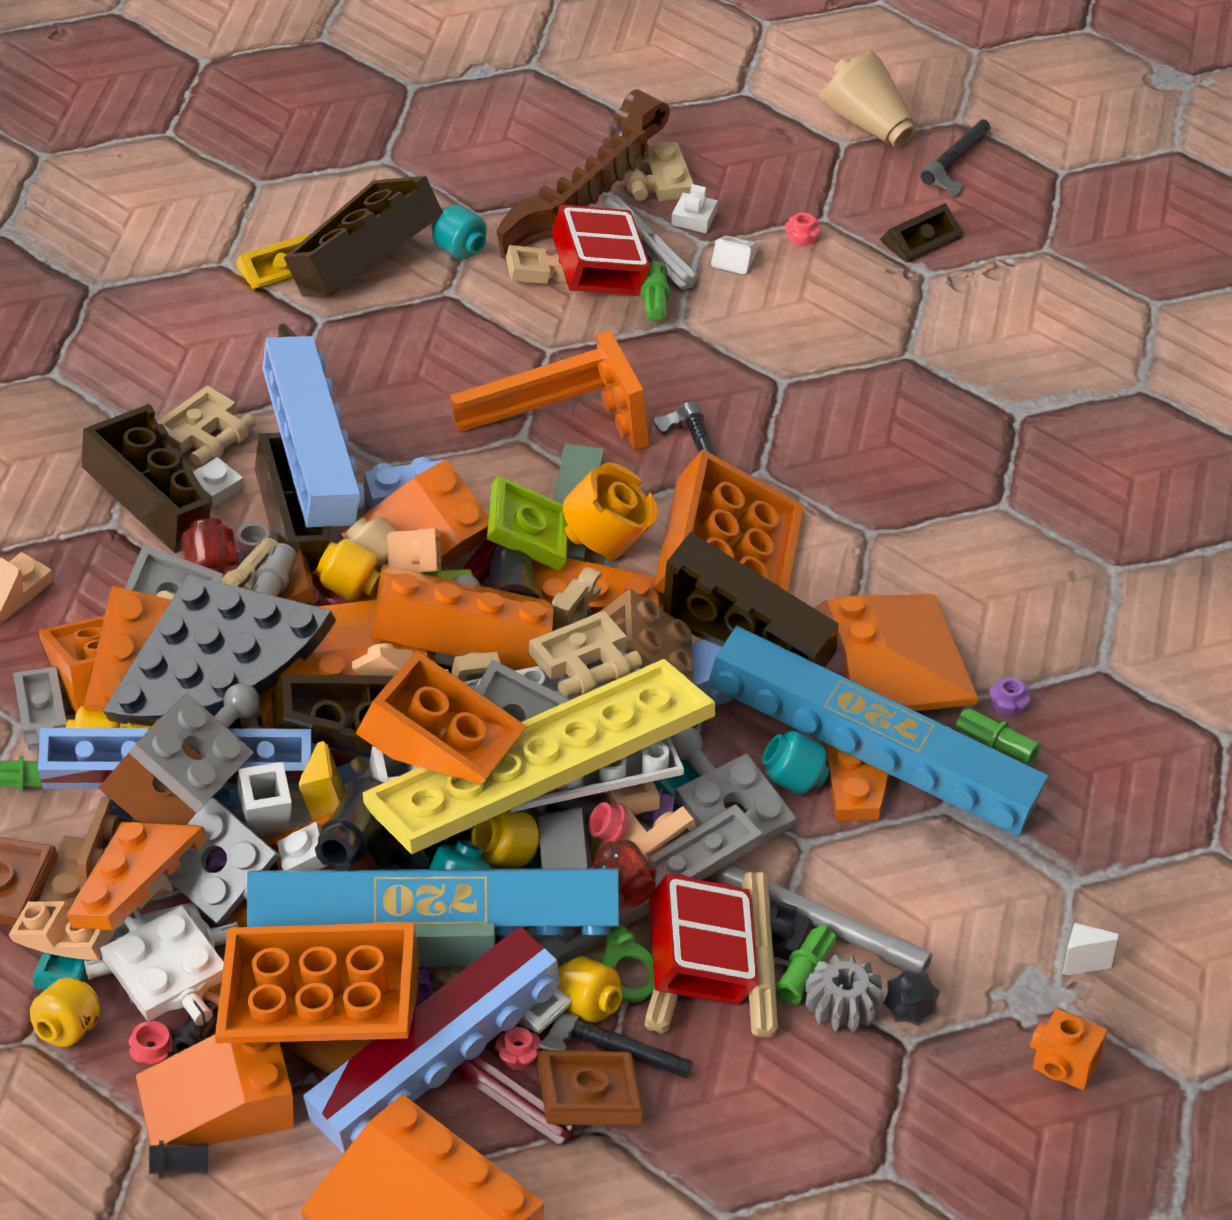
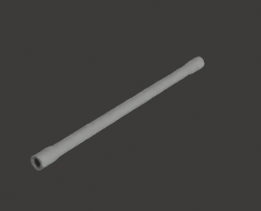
M583 796L549 805L560 810L583 807L586 822H589L591 813L599 803ZM639 822L646 832L652 829V827ZM730 863L708 876V878L742 888L744 876L749 871ZM768 881L771 907L778 909L779 902L797 906V915L811 919L810 925L817 928L819 925L828 926L829 930L835 933L837 937L882 957L886 962L903 970L908 969L915 973L927 972L932 961V952L899 937L884 934Z

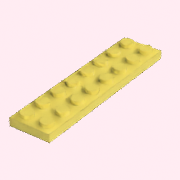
M662 659L522 721L521 723L527 726L526 730L483 784L419 767L363 792V801L370 813L411 854H414L714 717L715 702L669 662Z

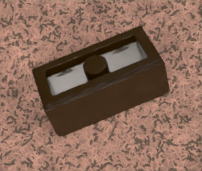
M944 203L889 229L880 240L887 248L907 263L963 236L964 233L947 204Z

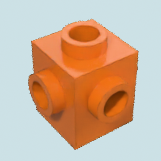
M1055 1008L1048 1023L1040 1022L1031 1039L1030 1048L1036 1050L1032 1069L1045 1074L1053 1080H1060L1084 1091L1102 1058L1108 1029L1089 1022L1081 1016L1072 1015Z

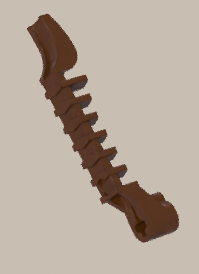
M639 89L631 91L625 97L622 107L614 115V119L622 124V136L616 133L612 135L610 148L604 144L600 146L597 159L593 156L587 158L585 170L579 167L573 170L572 181L564 177L559 178L556 191L544 185L539 190V198L533 197L521 200L506 214L496 231L501 257L506 259L509 245L524 246L531 240L551 235L560 204L586 207L591 203L596 204L599 201V196L604 192H610L612 185L616 181L621 182L624 180L625 173L629 170L634 171L637 168V163L642 159H648L647 140L666 125L670 115L668 104Z

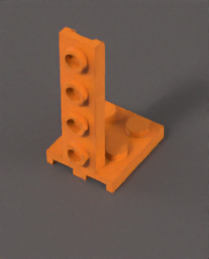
M611 330L596 334L597 349L449 395L454 425L458 431L465 432L602 388L601 396L605 409L608 413L614 412L616 427L621 438L627 437L634 451L649 447L644 390Z

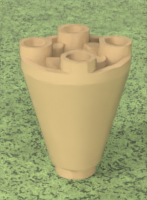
M869 50L852 61L849 58H844L836 64L833 69L835 76L819 96L822 102L829 109L883 142L892 144L895 148L906 144L913 137L916 127L912 124L913 119L883 61L874 51Z

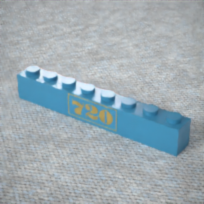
M736 626L715 657L707 686L1016 836L1020 835L1047 780V774L741 627Z
M619 868L252 870L247 872V927L414 922L415 924L495 923L496 935H509L517 926H536V935L564 934V926H582V934L605 935L610 934V926H619Z

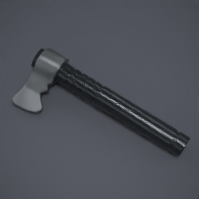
M985 119L980 120L936 161L929 162L920 171L921 180L927 185L943 188L951 197H957L963 185L961 182L950 181V177L946 175V170L991 129L989 122Z
M687 401L675 412L654 418V425L660 433H668L672 426L689 428L698 453L704 449L717 457L703 424L704 416L697 402Z
M566 1010L550 1024L551 1030L549 1034L539 1043V1047L547 1051H566L567 1047L564 1042H568V1040L575 1037L586 1042L589 1041L591 1044L595 1043L599 1047L608 1048V1050L613 1052H631L633 1059L672 1074H677L683 1078L688 1077L693 1064L692 1060L682 1058L616 1032L613 1033V1031L606 1030L605 1028L594 1026L581 1020L579 1015Z

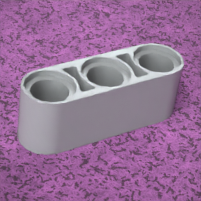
M583 807L538 815L542 869L592 868L589 833Z

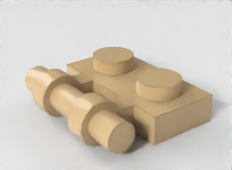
M661 142L648 145L649 158L639 161L634 171L629 170L625 173L627 190L638 201L646 199L648 193H655L658 202L680 199L683 192L691 194L693 181L678 142Z
M209 386L201 389L157 421L158 424L164 425L168 432L170 444L173 448H178L181 454L191 447L197 449L190 455L192 463L197 467H201L217 457H222L224 449L232 443H241L248 437V432L257 425L255 418L249 413L240 419L236 418V402ZM217 428L222 431L215 437L210 435Z
M605 611L529 641V654L551 680L564 674L570 677L558 682L560 694L565 698L577 693L581 696L594 690L596 685L611 679L615 681L630 674V671L642 667V659L637 651L625 655L620 653V651L626 649L627 636ZM598 660L603 662V664L591 669L586 667V665Z

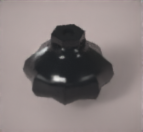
M905 969L898 977L887 981V995L883 1004L891 1010L895 1022H909L919 1026L925 1018L937 1014L936 1001L941 991L932 984L928 973H915Z

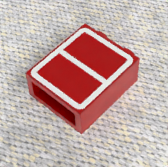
M560 204L551 235L569 291L640 296L641 287L647 278L650 264L631 210Z
M666 874L649 896L655 991L739 1006L758 983L750 890L734 887L722 882L713 883L693 879L682 874Z

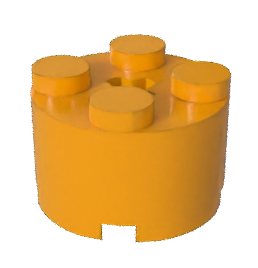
M604 463L601 467H594L564 499L563 514L568 524L565 527V533L573 543L578 545L584 544L608 560L616 561L656 521L658 515L656 501L651 492L647 496L639 488L643 481L632 471L616 463Z

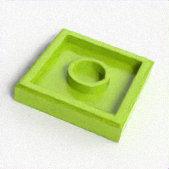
M498 475L491 484L487 539L508 549L524 552L531 559L560 571L566 563L568 538L565 533V527L568 524L563 514V504Z

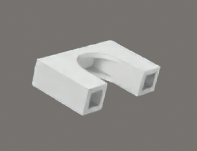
M373 746L369 768L357 779L372 778L385 783L419 767L393 760ZM283 762L238 769L236 815L261 839L267 840L313 821L301 792L288 788ZM351 781V782H349V783H347V784H344L345 789H346V788L348 787V785H349L350 783H352L353 781Z

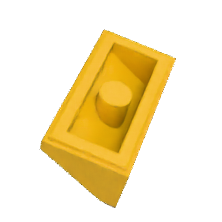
M309 233L240 254L236 262L237 267L253 290L293 278L284 257L305 240Z
M324 741L317 743L299 781V789L312 820L334 812L346 790L328 744H325Z

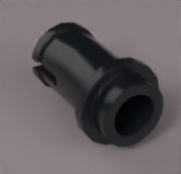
M203 1000V1002L210 1010L213 1003ZM218 1007L213 1010V1016L209 1022L206 1023L203 1019L204 1025H196L193 1018L189 1015L183 1027H179L174 1031L172 1035V1049L176 1054L210 1036L217 1024Z
M159 1140V1145H149V1174H158L159 1179H164V1174H208V1143L164 1145V1140Z

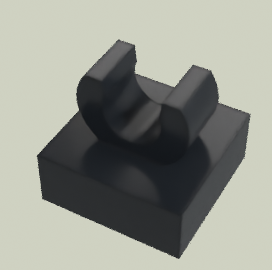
M779 902L778 909L770 907L774 957L789 961L792 952L799 950L806 940L810 930L811 919L797 915V906Z

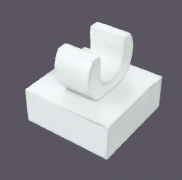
M692 184L691 194L682 193L672 213L671 225L707 233L717 213L718 200L706 198V187Z

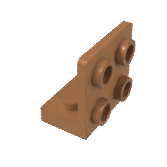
M631 588L601 610L605 611L627 636L626 647L628 653L637 651L642 659V663L646 666L665 659L694 684L691 630L683 621L674 619L661 610L654 601L642 597Z
M101 797L86 839L63 836L57 852L58 857L46 880L38 902L65 901L69 908L72 906L119 826V817L113 815L112 800L109 797Z

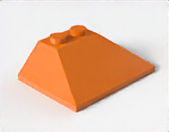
M935 594L846 596L844 598L827 599L815 606L816 610L839 623L837 645L845 663V678L913 711L977 705V694Z

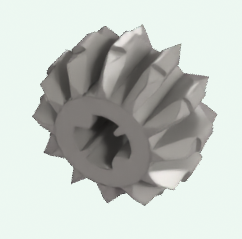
M835 954L830 960V964L818 961L817 966L814 968V973H810L809 978L806 980L805 992H807L806 1006L808 1012L816 1013L815 1018L818 1025L827 1022L832 1023L834 1033L841 1026H847L853 1033L858 1028L859 1023L870 1026L875 1014H878L879 1009L882 1008L881 975L873 973L871 962L858 965L854 954L848 961H841Z

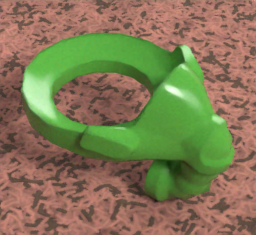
M622 925L610 926V934H606L605 937L606 949L598 962L614 969L618 961L624 958L632 957L643 962L649 972L647 984L639 989L626 988L621 984L622 1001L629 1003L642 1002L652 996L655 987L653 955L644 945L634 942L636 938L627 928Z

